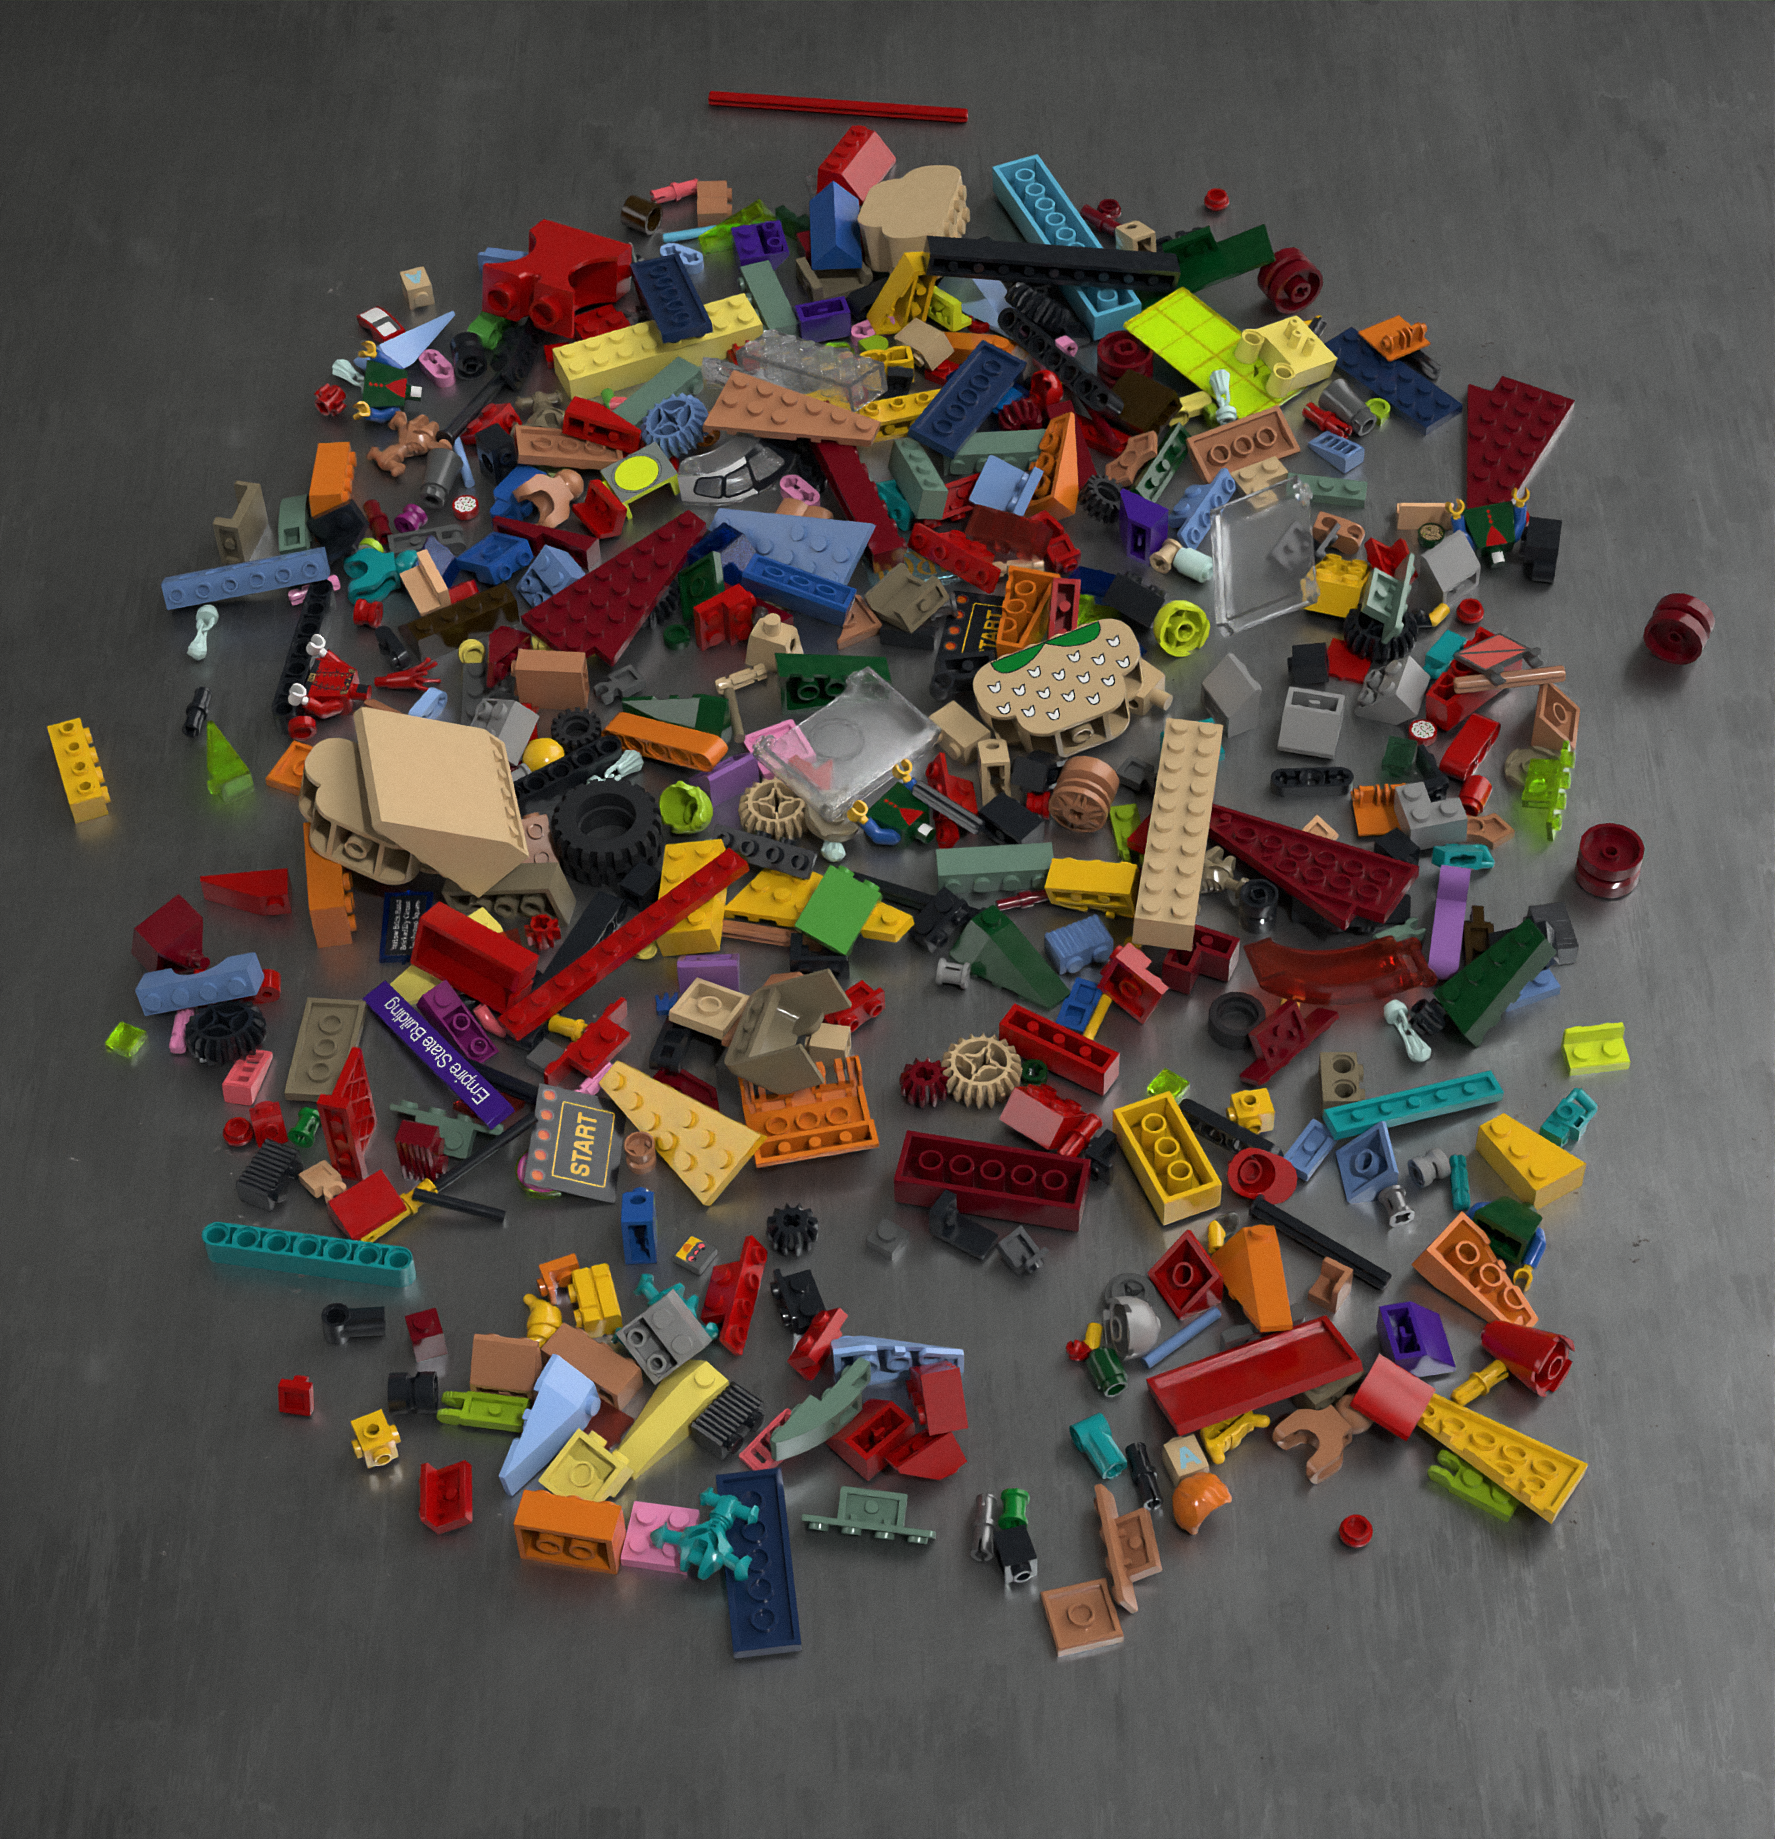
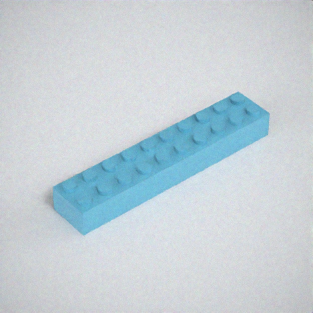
M1038 154L992 167L993 192L1028 243L1103 248ZM1058 285V288L1081 322H1084L1094 341L1105 337L1109 333L1126 330L1123 326L1141 316V302L1133 290Z

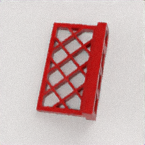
M352 1047L332 1094H320L316 1104L332 1167L341 1175V1178L360 1182L366 1178L368 1173L364 1154L378 1121L361 1048Z

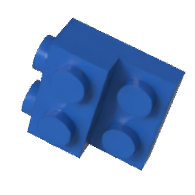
M493 531L455 560L458 568L475 572L480 582L499 585L510 579L515 571L528 566L534 556L527 539Z

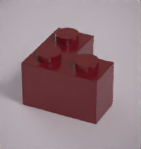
M1195 924L1192 951L1170 948L1162 965V982L1170 989L1190 994L1200 973L1228 982L1239 961L1240 938Z

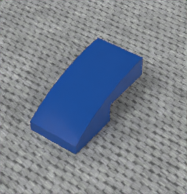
M1077 977L1069 997H1065L1055 1023L1083 1034L1103 993L1097 988L1098 983Z

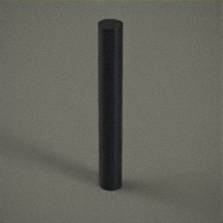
M419 1188L414 1189L412 1200L502 1223L506 1211Z

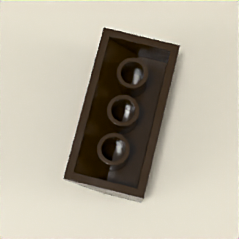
M502 583L398 626V630L422 663L427 657L432 660L458 649L465 640H480L487 637L501 625L510 627L520 623L517 599L506 584Z

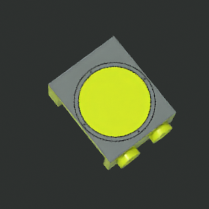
M656 441L600 470L603 478L602 483L627 508L626 518L628 520L633 518L628 504L667 484L674 495L680 493L677 479L679 475Z

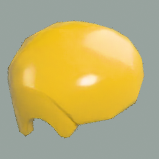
M551 738L535 739L530 741L525 747L522 754V763H525L531 772H534L565 756L564 749Z

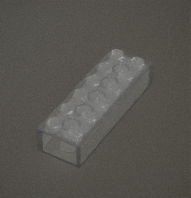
M774 329L764 331L761 336L747 342L745 346L735 352L738 366L748 371L754 377L821 401L829 400L830 404L852 412L858 411L888 391L884 362L853 354L850 351L839 350L833 346L815 343L812 340L798 338L795 335L781 333Z

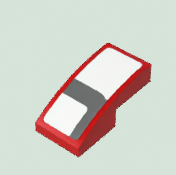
M379 306L356 316L359 325L371 330L373 339L381 343L406 332L403 326L390 313Z

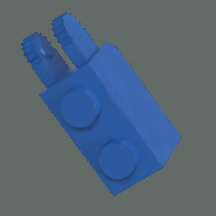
M519 463L493 490L495 503L489 511L491 518L500 516L522 521L526 516H529L536 505L529 500L518 502L512 491L536 474L547 475V473Z

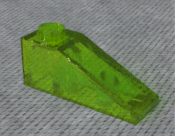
M759 198L698 236L704 255L730 251L732 250V227L776 221V217Z
M212 720L208 721L207 770L210 780L207 781V785L214 797L218 795L222 802L227 804L254 791L255 788L251 771Z

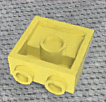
M578 1428L539 1478L538 1482L554 1495L566 1497L576 1495L584 1500L600 1502L605 1501L609 1495L615 1498L634 1471L628 1467V1464L631 1462L628 1457L617 1449L610 1453L604 1448L607 1444L604 1438L593 1430L588 1435Z

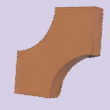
M1154 430L1128 439L1124 452L1105 466V475L1108 476L1109 480L1114 478L1116 480L1115 483L1117 485L1121 483L1123 487L1133 484L1134 477L1140 467L1148 460L1157 456L1158 436Z
M1496 813L1482 817L1467 815V836L1464 842L1480 843L1494 850L1514 838L1515 830Z

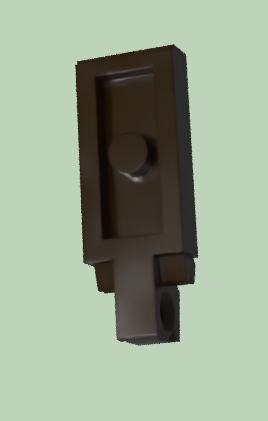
M1472 905L1470 921H1464L1463 948L1465 967L1490 948L1489 933L1494 932V924L1484 920V906Z

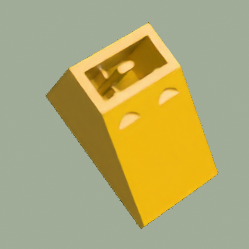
M1326 554L1307 577L1302 609L1346 618L1350 609H1358V604L1363 603L1368 576L1373 570L1372 566L1368 565V562L1365 560L1354 559L1348 561L1343 560L1341 556L1336 554Z

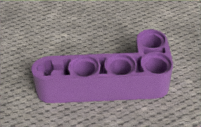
M1441 865L1426 978L1448 981L1458 973L1471 868Z

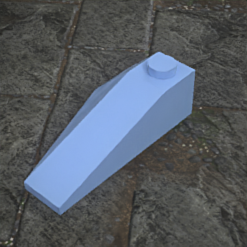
M944 277L937 287L961 301L962 312L967 313L968 316H973V321L979 319L989 323V329L1012 339L998 326L997 322L998 316L1003 309L1009 307L1015 309L1006 302L1004 297L1007 294V289L1000 280Z
M454 311L446 313L376 346V349L391 357L403 366L404 369L416 361L451 321L455 313ZM358 357L353 361L356 366L366 371V362L370 358Z
M842 1336L838 1339H833L830 1343L835 1384L839 1381L844 1368L848 1365L852 1366L859 1357L864 1358L871 1364V1381L867 1386L910 1380V1367L946 1360L951 1362L952 1365L955 1364L956 1367H960V1373H964L963 1349L869 1336Z
M552 1354L537 1379L533 1390L538 1392L532 1410L525 1409L522 1417L525 1420L522 1435L520 1438L516 1437L513 1439L499 1474V1479L506 1495L511 1497L563 1449L578 1428L583 1431L592 1416H595L600 1409L601 1400L594 1382L556 1354Z

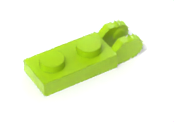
M1137 803L1111 806L1108 816L1118 856L1121 857L1122 862L1133 864L1131 856L1139 855L1140 864L1143 867L1145 855L1127 847V839L1141 824Z
M444 1391L441 1398L442 1403L450 1407L462 1408V1410L442 1408L438 1410L436 1418L443 1424L455 1426L461 1424L464 1426L522 1433L525 1421L522 1417L526 1408L531 1410L532 1403L531 1399L474 1391H467V1393Z
M1444 1449L1441 1450L1437 1455L1438 1462L1457 1474L1453 1477L1448 1470L1433 1464L1427 1471L1429 1478L1447 1488L1448 1492L1508 1522L1521 1501L1467 1461L1463 1462L1458 1455Z

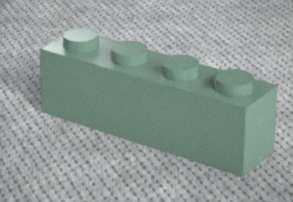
M769 260L741 266V277L737 278L739 291L745 293L763 324L764 340H767L770 349L800 343L799 322Z
M678 356L612 412L641 430L642 418L648 416L647 410L653 409L655 407L654 403H661L663 397L669 399L672 394L678 397L681 393H684L686 396L691 394L694 397L699 394L704 388L702 369Z
M1046 429L974 433L954 459L942 454L944 475L979 473L982 471L990 455L1022 471H1029L1031 462H1036L1042 451L1039 445Z
M912 438L894 439L888 469L917 519L942 520L948 489L920 442Z
M1052 842L936 849L938 892L943 886L953 894L1044 889L1051 861L1054 858Z

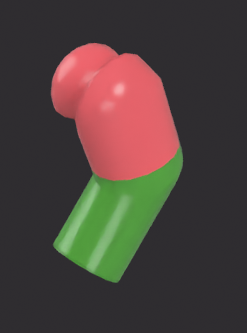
M609 388L601 392L606 408L611 411L627 399L626 397H615L613 390Z

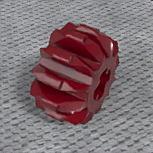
M1022 397L1019 401L1015 402L1012 400L1011 404L1003 405V410L998 412V426L1000 431L1037 430L1042 427V413L1032 399L1025 401Z
M915 1057L913 1065L905 1064L904 1072L899 1077L903 1098H908L910 1105L920 1103L922 1109L926 1104H931L935 1108L937 1100L945 1101L947 1097L946 1084L949 1077L943 1075V1071L947 1067H941L940 1060L932 1063L929 1057L922 1062Z

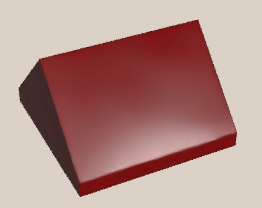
M382 1169L327 1203L329 1218L351 1240L357 1241L407 1210L404 1202Z
M1186 1230L1147 1272L1179 1320H1185L1222 1302L1224 1276L1191 1230Z

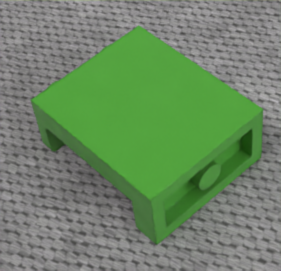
M830 865L794 926L796 931L803 933V935L838 955L849 957L853 950V944L876 905L882 901L883 897L878 892L880 888L866 879L862 883L853 878L854 873L842 865L835 868Z

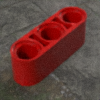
M1474 712L1444 753L1439 765L1441 773H1445L1447 776L1462 782L1468 776L1473 775L1495 743L1501 729V723Z

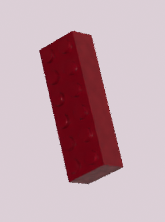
M907 1130L894 1177L895 1202L932 1208L942 1193L948 1190L956 1194L957 1209L961 1213L1079 1232L1090 1185L1091 1160Z

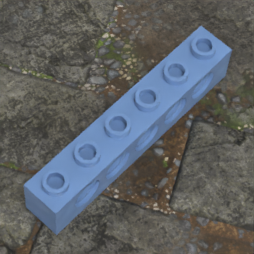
M325 547L165 577L161 587L167 610L326 580L331 572Z

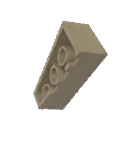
M558 862L521 863L479 898L469 891H463L457 883L449 878L446 879L442 894L449 907L460 913L472 914L483 907L489 914L490 912L497 913L503 916L504 919L515 920L516 916L535 917L547 914L552 920L558 919L559 926L563 927L569 926L577 901Z

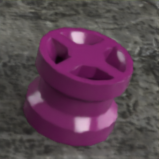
M407 504L403 508V514L395 517L394 526L400 533L416 531L427 523L428 518L419 506Z

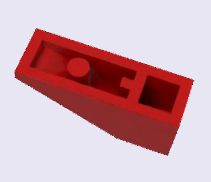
M574 396L565 410L563 434L631 454L639 450L642 430L602 404Z
M288 868L200 876L205 900L261 916L292 913V885Z

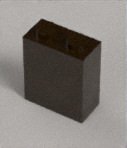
M1128 369L1111 389L1123 400L1124 406L1121 414L1114 419L1102 416L1109 425L1132 436L1153 430L1159 436L1183 406L1175 390Z

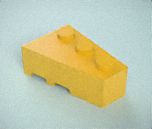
M923 251L904 252L867 313L866 317L876 335L899 333L915 317L926 322L937 276L926 275L922 257ZM888 316L894 317V319H895V324H894V325L892 324L891 319H890Z
M1052 858L1044 888L1051 904L1087 912L1088 908L1106 912L1105 917L1111 919L1115 918V914L1133 918L1132 924H1134L1141 874L1137 864L1129 862L1112 863L1101 860L1084 861L1073 858Z
M1505 1113L1479 1126L1475 1149L1523 1203L1529 1202L1534 1205L1536 1211L1582 1186L1587 1165L1585 1162Z

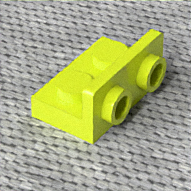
M934 286L927 316L952 332L960 331L962 328L972 324V319L962 313V302Z
M1623 1022L1603 1023L1601 1025L1584 1027L1575 1026L1564 1029L1561 1051L1569 1076L1629 1069L1631 1061L1623 1039L1625 1031Z

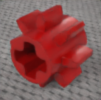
M326 383L314 393L317 397L314 402L315 407L323 415L331 414L334 417L347 407L343 403L346 399V394L337 385L330 386Z
M547 914L532 916L530 925H524L528 946L534 944L539 951L554 948L555 939L559 940L562 938L558 919L552 920Z

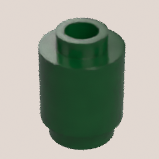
M1101 1346L1091 1351L1089 1358L1086 1360V1366L1098 1390L1103 1392L1106 1397L1116 1396L1125 1391L1128 1387V1375L1115 1349Z

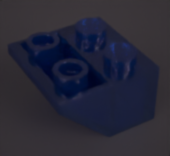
M723 522L687 551L688 566L712 551L718 552L721 556L724 582L731 586H735L738 583L741 585L743 571L756 551L743 533Z

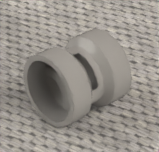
M1437 1147L1427 1151L1425 1156H1416L1407 1163L1409 1174L1419 1188L1430 1185L1436 1178L1443 1179L1451 1174V1167L1446 1155Z

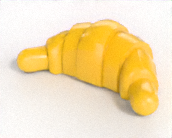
M527 1293L523 1297V1302L530 1308L531 1313L527 1319V1338L538 1341L539 1348L541 1349L563 1324L562 1314L559 1308L541 1298L539 1299L531 1293Z
M1249 1411L1202 1428L1200 1436L1212 1461L1220 1465L1225 1460L1224 1453L1226 1451L1235 1449L1241 1443L1242 1438L1254 1430V1427H1268L1270 1418L1266 1415L1253 1414V1411Z

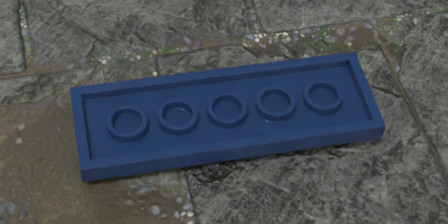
M679 253L630 264L631 274L663 344L677 343L682 339L690 337L698 338L713 332L712 322Z
M1353 327L1348 328L1324 344L1338 358L1333 369L1335 373L1372 399L1381 398L1390 404V412L1424 436L1462 412V403L1399 359L1389 362L1363 339Z
M981 340L910 426L907 436L954 459L1026 370L1027 362Z
M782 1468L716 1475L718 1495H733L738 1498L742 1505L753 1508L756 1505L760 1509L756 1523L748 1525L747 1521L736 1517L732 1528L727 1529L725 1532L727 1541L734 1549L733 1555L739 1559L747 1555L752 1558L748 1568V1580L735 1581L734 1571L725 1566L734 1659L802 1651Z

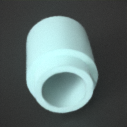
M1182 547L1179 549L1173 561V566L1177 568L1179 573L1201 583L1206 579H1211L1216 568L1212 557L1192 548L1186 549Z

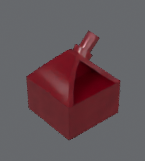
M180 894L176 895L134 928L131 954L149 972L172 968L174 973L181 975L192 972L200 967L203 969L208 968L210 959L202 953L203 917Z

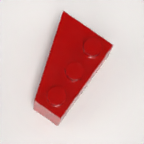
M947 1360L910 1367V1380H905L908 1399H911L913 1410L917 1412L919 1425L925 1424L929 1436L967 1429L968 1421L960 1367H956L955 1364L952 1365Z

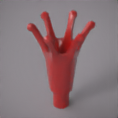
M427 657L424 662L411 669L389 673L387 676L375 677V687L415 689L426 692L429 688L423 686V684L441 683L440 678H423V676H427V671L436 667L438 663L434 661L426 666L431 662V658Z

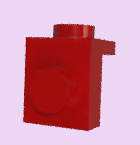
M1067 533L1042 544V548L1056 574L1063 571L1065 573L1071 572L1081 564L1082 553L1079 549H1075Z
M263 1101L256 1104L254 1108L249 1109L259 1148L262 1147V1143H265L267 1138L281 1144L288 1141L279 1101Z

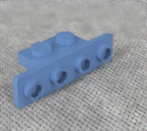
M1221 468L1211 484H1194L1188 487L1169 515V526L1171 528L1181 527L1177 532V537L1184 548L1196 550L1236 491L1235 481L1227 468Z

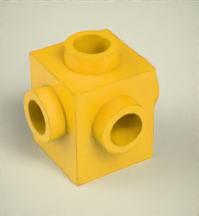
M1267 1088L1251 1091L1243 1090L1231 1094L1230 1107L1226 1108L1227 1119L1255 1134L1273 1130L1275 1111Z
M382 1409L351 1421L355 1437L351 1441L352 1448L357 1459L364 1458L368 1469L374 1466L385 1465L392 1459L399 1457L396 1444L401 1442L395 1424L388 1425Z

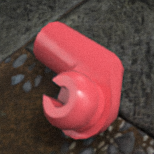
M481 1003L472 1010L485 1031L501 1038H506V1031L499 1025L498 1020L494 1018L487 1005Z

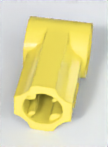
M1200 391L1179 398L1183 407L1170 421L1169 426L1172 427V425L1178 422L1184 426L1189 421V418L1203 414V407L1214 403L1212 397L1205 391Z

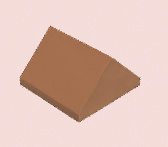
M1553 683L1539 685L1531 746L1572 752L1576 748L1580 708Z

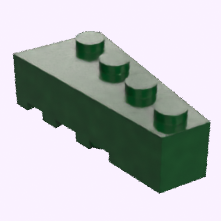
M775 653L777 692L782 715L892 700V680L886 657Z
M1528 917L1435 990L1433 994L1462 1033L1478 1048L1484 1040L1482 1037L1491 1026L1494 1028L1502 1019L1500 1015L1510 1003L1514 1004L1521 996L1520 991L1528 981L1532 982L1557 951Z

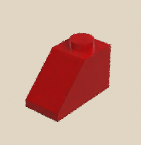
M926 1428L884 1456L886 1462L901 1474L942 1480L953 1475L959 1467L967 1462L952 1432L929 1436Z

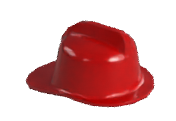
M1249 1147L1239 1151L1231 1161H1228L1227 1177L1229 1185L1233 1191L1241 1196L1255 1200L1258 1195L1262 1194L1265 1196L1266 1201L1275 1205L1291 1197L1296 1189L1298 1179L1296 1170L1291 1162L1282 1156L1259 1148Z

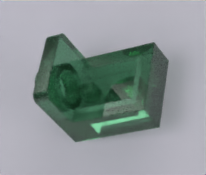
M1389 735L1385 756L1381 762L1382 771H1386L1387 775L1396 778H1402L1403 775L1410 776L1418 741Z

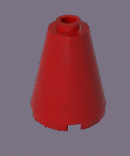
M1498 1319L1487 1323L1481 1332L1482 1347L1496 1360H1500L1515 1377L1539 1396L1546 1397L1545 1392L1548 1390L1555 1392L1565 1380L1573 1361L1568 1359L1569 1350L1575 1352L1573 1340L1565 1335Z

